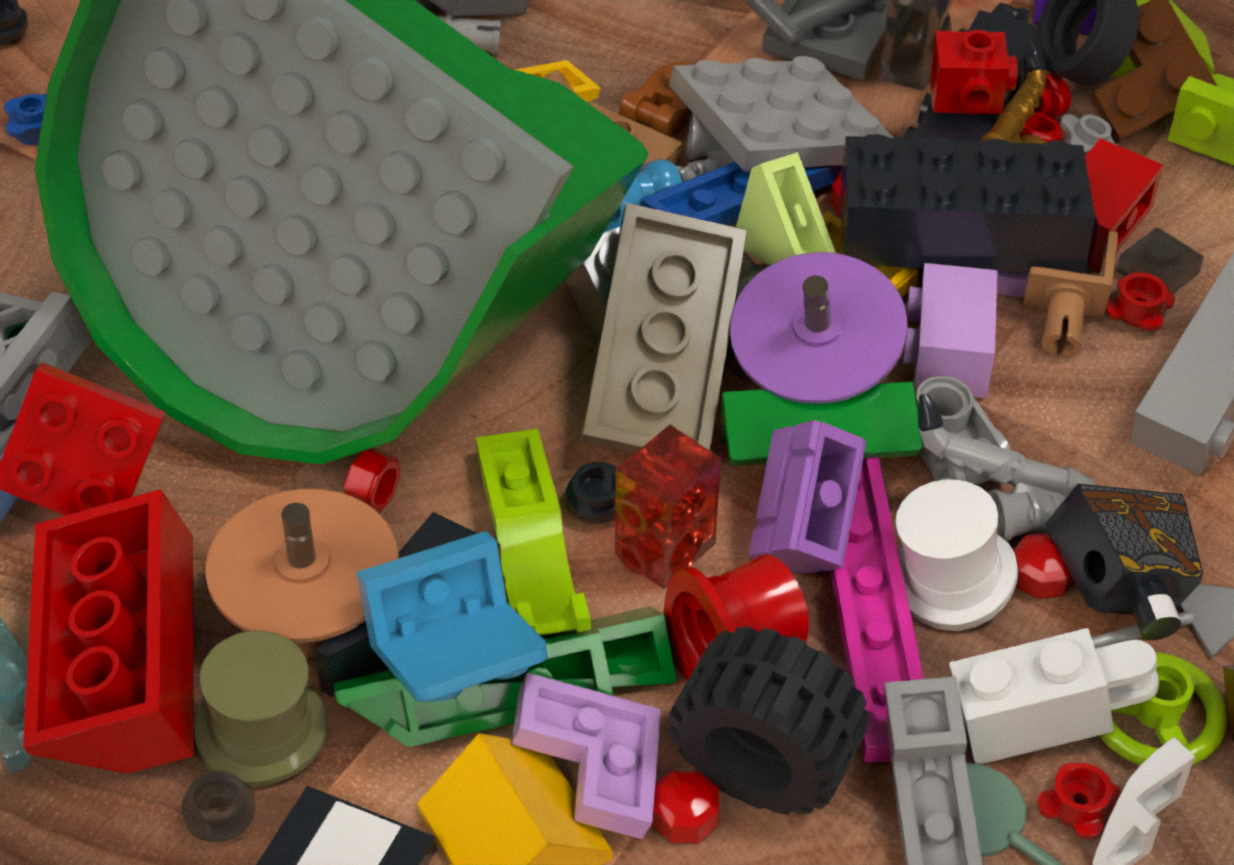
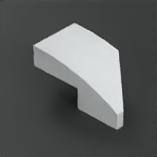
M1175 737L1156 750L1128 780L1109 817L1092 865H1133L1151 852L1161 820L1155 814L1181 797L1195 758Z

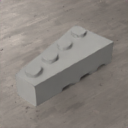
M1234 252L1139 404L1134 416L1131 444L1198 475L1202 474L1213 456L1220 459L1223 458L1234 439Z

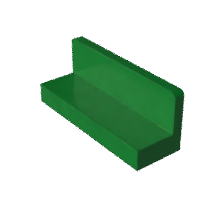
M913 382L880 383L858 396L826 404L794 402L778 397L768 390L723 392L719 415L721 444L727 443L729 462L733 466L767 464L773 430L788 426L796 427V424L812 420L827 423L864 438L866 446L863 459L917 456L921 452L922 439L918 430V412Z

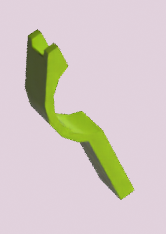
M538 428L475 437L477 460L497 543L501 544L502 575L506 579L504 588L507 603L539 635L576 630L577 632L591 630V617L584 592L576 594L572 583L563 535L561 509Z

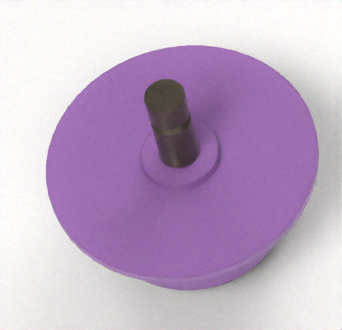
M806 253L788 257L770 265L758 273L745 286L734 305L731 315V344L741 368L761 388L778 397L794 402L808 404L833 403L850 399L868 391L890 373L898 362L906 343L907 315L903 300L895 286L873 266L857 258L837 253Z

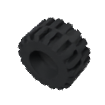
M737 627L734 633L725 630L719 633L714 641L709 642L669 713L668 721L672 724L669 732L672 740L680 746L678 752L684 760L693 765L696 771L704 774L721 792L758 809L765 808L774 813L786 815L792 811L803 815L812 813L814 808H824L829 804L831 798L834 797L866 733V728L869 724V712L864 708L867 701L862 691L852 686L855 680L847 671L833 664L834 659L821 650L816 651L806 645L805 641L791 636V638L783 636L776 630L762 628L758 632L751 627Z

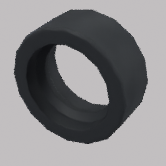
M1048 0L1043 7L1036 27L1035 40L1043 55L1046 70L1077 84L1089 86L1108 79L1120 68L1132 49L1139 22L1136 0ZM1097 7L1092 31L1083 46L1076 51L1077 38L1081 27L1089 13Z

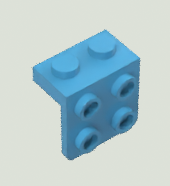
M487 531L356 572L370 646L409 694L417 701L441 702L450 700L458 696L463 689L495 678L509 679L517 677L526 672L530 666L539 664L548 658L545 640L507 603L497 541Z

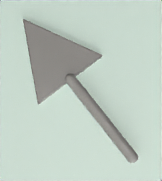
M1199 584L1178 607L1182 612L1178 613L1181 621L1180 627L1190 625L1207 655L1212 660L1234 639V588ZM1134 625L1091 638L1096 649L1128 640L1139 639L1142 636L1138 626Z

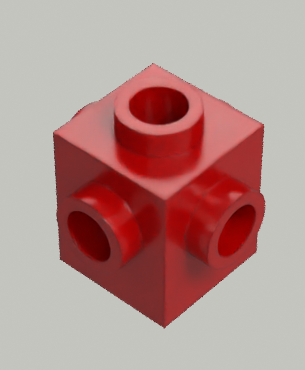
M972 30L969 32L935 31L929 74L933 112L964 113L969 115L1002 114L1006 91H1014L1017 83V58L1007 54L1005 32H987L983 30Z

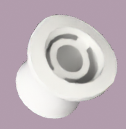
M948 479L930 482L911 492L901 503L895 522L897 533L903 545L898 554L911 616L935 629L956 632L978 627L994 618L1006 606L1014 592L1018 578V567L1011 546L1002 537L997 535L998 511L992 497L984 489L973 483Z

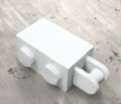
M1088 628L949 663L951 674L956 676L964 728L974 763L979 765L1114 732L1111 710L1148 701L1155 696L1159 688L1158 674L1156 672V653L1151 645L1141 640H1128L1095 649Z

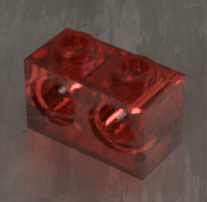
M671 424L616 468L615 555L629 571L636 575H644L662 589L668 586L670 578L676 571L691 566L716 544L721 469L720 457Z

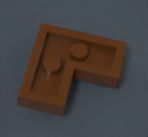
M1150 0L1138 6V31L1132 49L1128 54L1136 69L1093 90L1090 95V99L1100 117L1112 127L1111 136L1116 144L1173 116L1180 88L1189 76L1217 86L1169 0Z

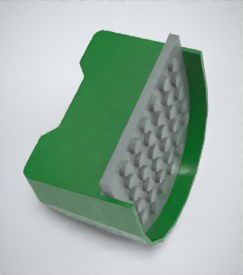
M80 0L48 83L34 170L51 260L96 345L158 409L167 412L166 415L238 454L322 465L394 441L528 319L591 256L645 163L648 152L636 137L561 83L507 68L415 0Z

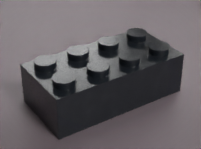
M870 134L864 137L845 136L840 187L842 255L857 258L871 266L924 268V263L1003 272L1028 273L1031 267H1042L1085 274L1095 221V211L1083 145H1069L1060 141H1050L1044 144L1015 143L1002 139L964 141L948 140L938 136L925 139L889 138L880 134Z

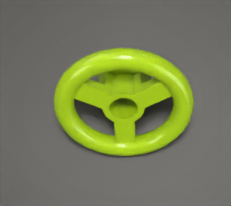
M1155 652L1157 659L1156 672L1159 680V688L1155 696L1148 701L1113 709L1111 712L1137 717L1142 724L1155 730L1162 746L1175 737L1195 756L1192 765L1197 764L1210 756L1224 738L1227 728V708L1224 698L1211 678L1197 666L1177 656ZM1193 691H1195L1204 705L1206 723L1199 737L1188 743L1179 727L1182 713L1189 706ZM1113 718L1114 732L1098 735L1115 753L1138 765H1142L1159 749L1139 743L1127 736L1116 725Z

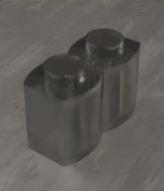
M891 0L886 13V26L890 37L881 55V70L886 82L921 91L927 87L930 82L929 74L935 31H951V19L948 12L954 0Z

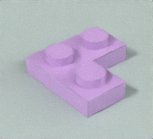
M526 673L518 691L511 745L580 763L574 811L575 822L640 839L644 838L653 819L661 709Z

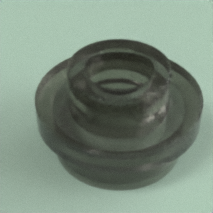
M211 771L199 776L192 782L183 798L181 812L184 824L192 835L208 842H223L237 837L249 827L255 815V801L250 787L236 775L226 771ZM217 807L229 808L222 813L209 814L211 810Z

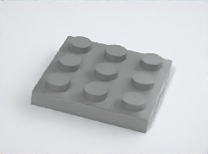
M798 56L793 61L772 62L760 58H750L745 63L724 64L712 60H701L696 65H676L672 69L669 86L743 171H751L753 167L797 152L803 167L843 165L845 136L864 137L870 134H880L893 138L879 123V120L852 96L851 91L844 87L825 68L821 61L812 57Z

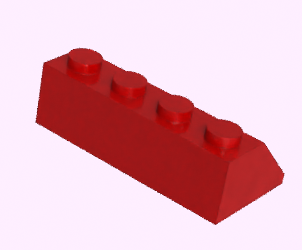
M162 489L35 524L23 748L29 755L125 774L194 757L193 535Z

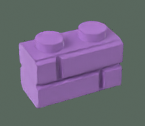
M815 420L796 424V427L788 426L773 430L756 514V521L758 523L756 528L753 529L749 556L754 559L762 554L773 555L781 560L791 573L800 575L816 573L819 570L829 571L843 568L866 446L864 438Z

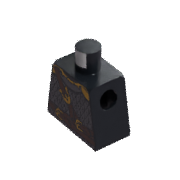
M1078 483L1047 520L1045 526L1085 602L1096 612L1133 615L1142 638L1146 640H1160L1171 636L1181 626L1176 609L1196 589L1203 577L1198 549L1183 494Z

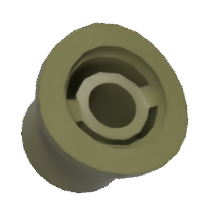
M269 631L237 633L221 641L206 656L200 670L199 679L204 698L195 715L194 736L198 756L205 768L218 780L240 787L269 786L300 773L320 753L326 741L328 730L325 706L317 692L307 685L309 668L306 657L301 649L290 639Z

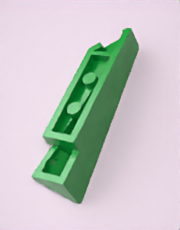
M643 607L591 620V630L577 632L576 630L540 635L545 640L548 658L545 661L530 666L526 672L517 677L509 679L495 678L463 689L458 696L450 700L441 702L417 701L390 670L333 684L339 704L351 708L384 729L388 735L407 747L514 724L518 691L526 673L614 696L612 687L668 684L677 682L664 614L653 607Z

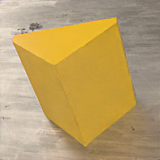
M478 733L417 803L420 816L432 836L436 837V843L449 865H602L613 860V851L599 829L574 821L576 794L552 756L511 745L512 739Z

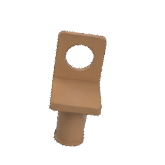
M1109 231L1099 276L1042 267L1030 268L1023 306L1029 309L1047 311L1042 348L1050 355L1056 356L1058 340L1063 335L1065 338L1062 357L1075 356L1082 348L1081 336L1084 317L1103 320L1112 287L1118 232Z

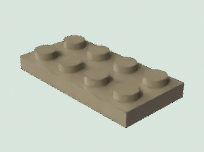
M626 203L622 214L579 442L704 468L709 457L730 333V320L735 304L747 230Z

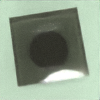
M1156 227L1120 254L1117 272L1123 276L1136 272L1155 275L1174 294L1200 273L1204 256Z

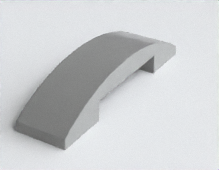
M956 676L884 683L890 759L905 865H983L965 760L967 740Z

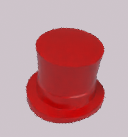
M759 555L728 572L708 578L697 568L689 566L676 571L668 583L663 614L673 662L686 680L691 676L709 642L714 641L715 637L725 630L734 633L737 627H751L760 632L762 628L776 630L781 635L789 638L794 636L805 642L807 640L809 616L803 593L789 568L773 555Z

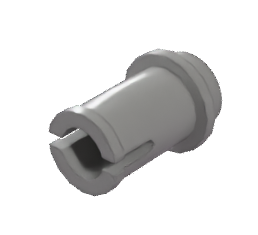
M446 14V17L437 16L485 52L498 55L501 20L488 21L454 18Z

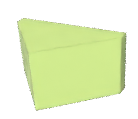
M798 152L753 167L736 224V228L747 230L744 251L768 266L800 254L816 252L836 253Z

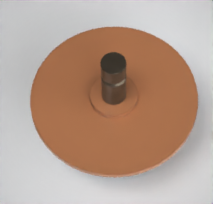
M325 489L288 490L254 501L234 514L222 526L213 539L208 551L205 567L206 581L210 596L217 609L234 626L244 632L269 631L280 634L294 642L306 658L316 657L315 650L323 640L346 633L365 622L356 572L399 559L397 542L390 526L376 510L361 500L347 494Z

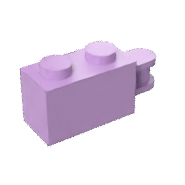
M924 263L921 287H909L906 310L907 323L917 324V329L907 328L903 353V364L914 366V391H917L921 383L930 377L949 376L966 384L970 388L973 397L987 398L995 357L997 270Z

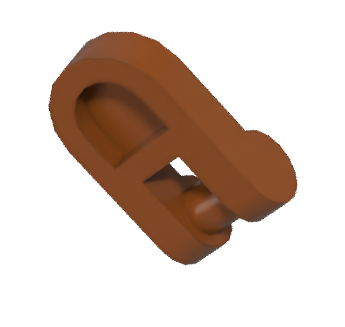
M676 61L662 66L637 91L630 90L627 92L621 102L619 115L652 127L653 130L674 138L690 121L693 112L669 86L672 69L676 65L691 64Z

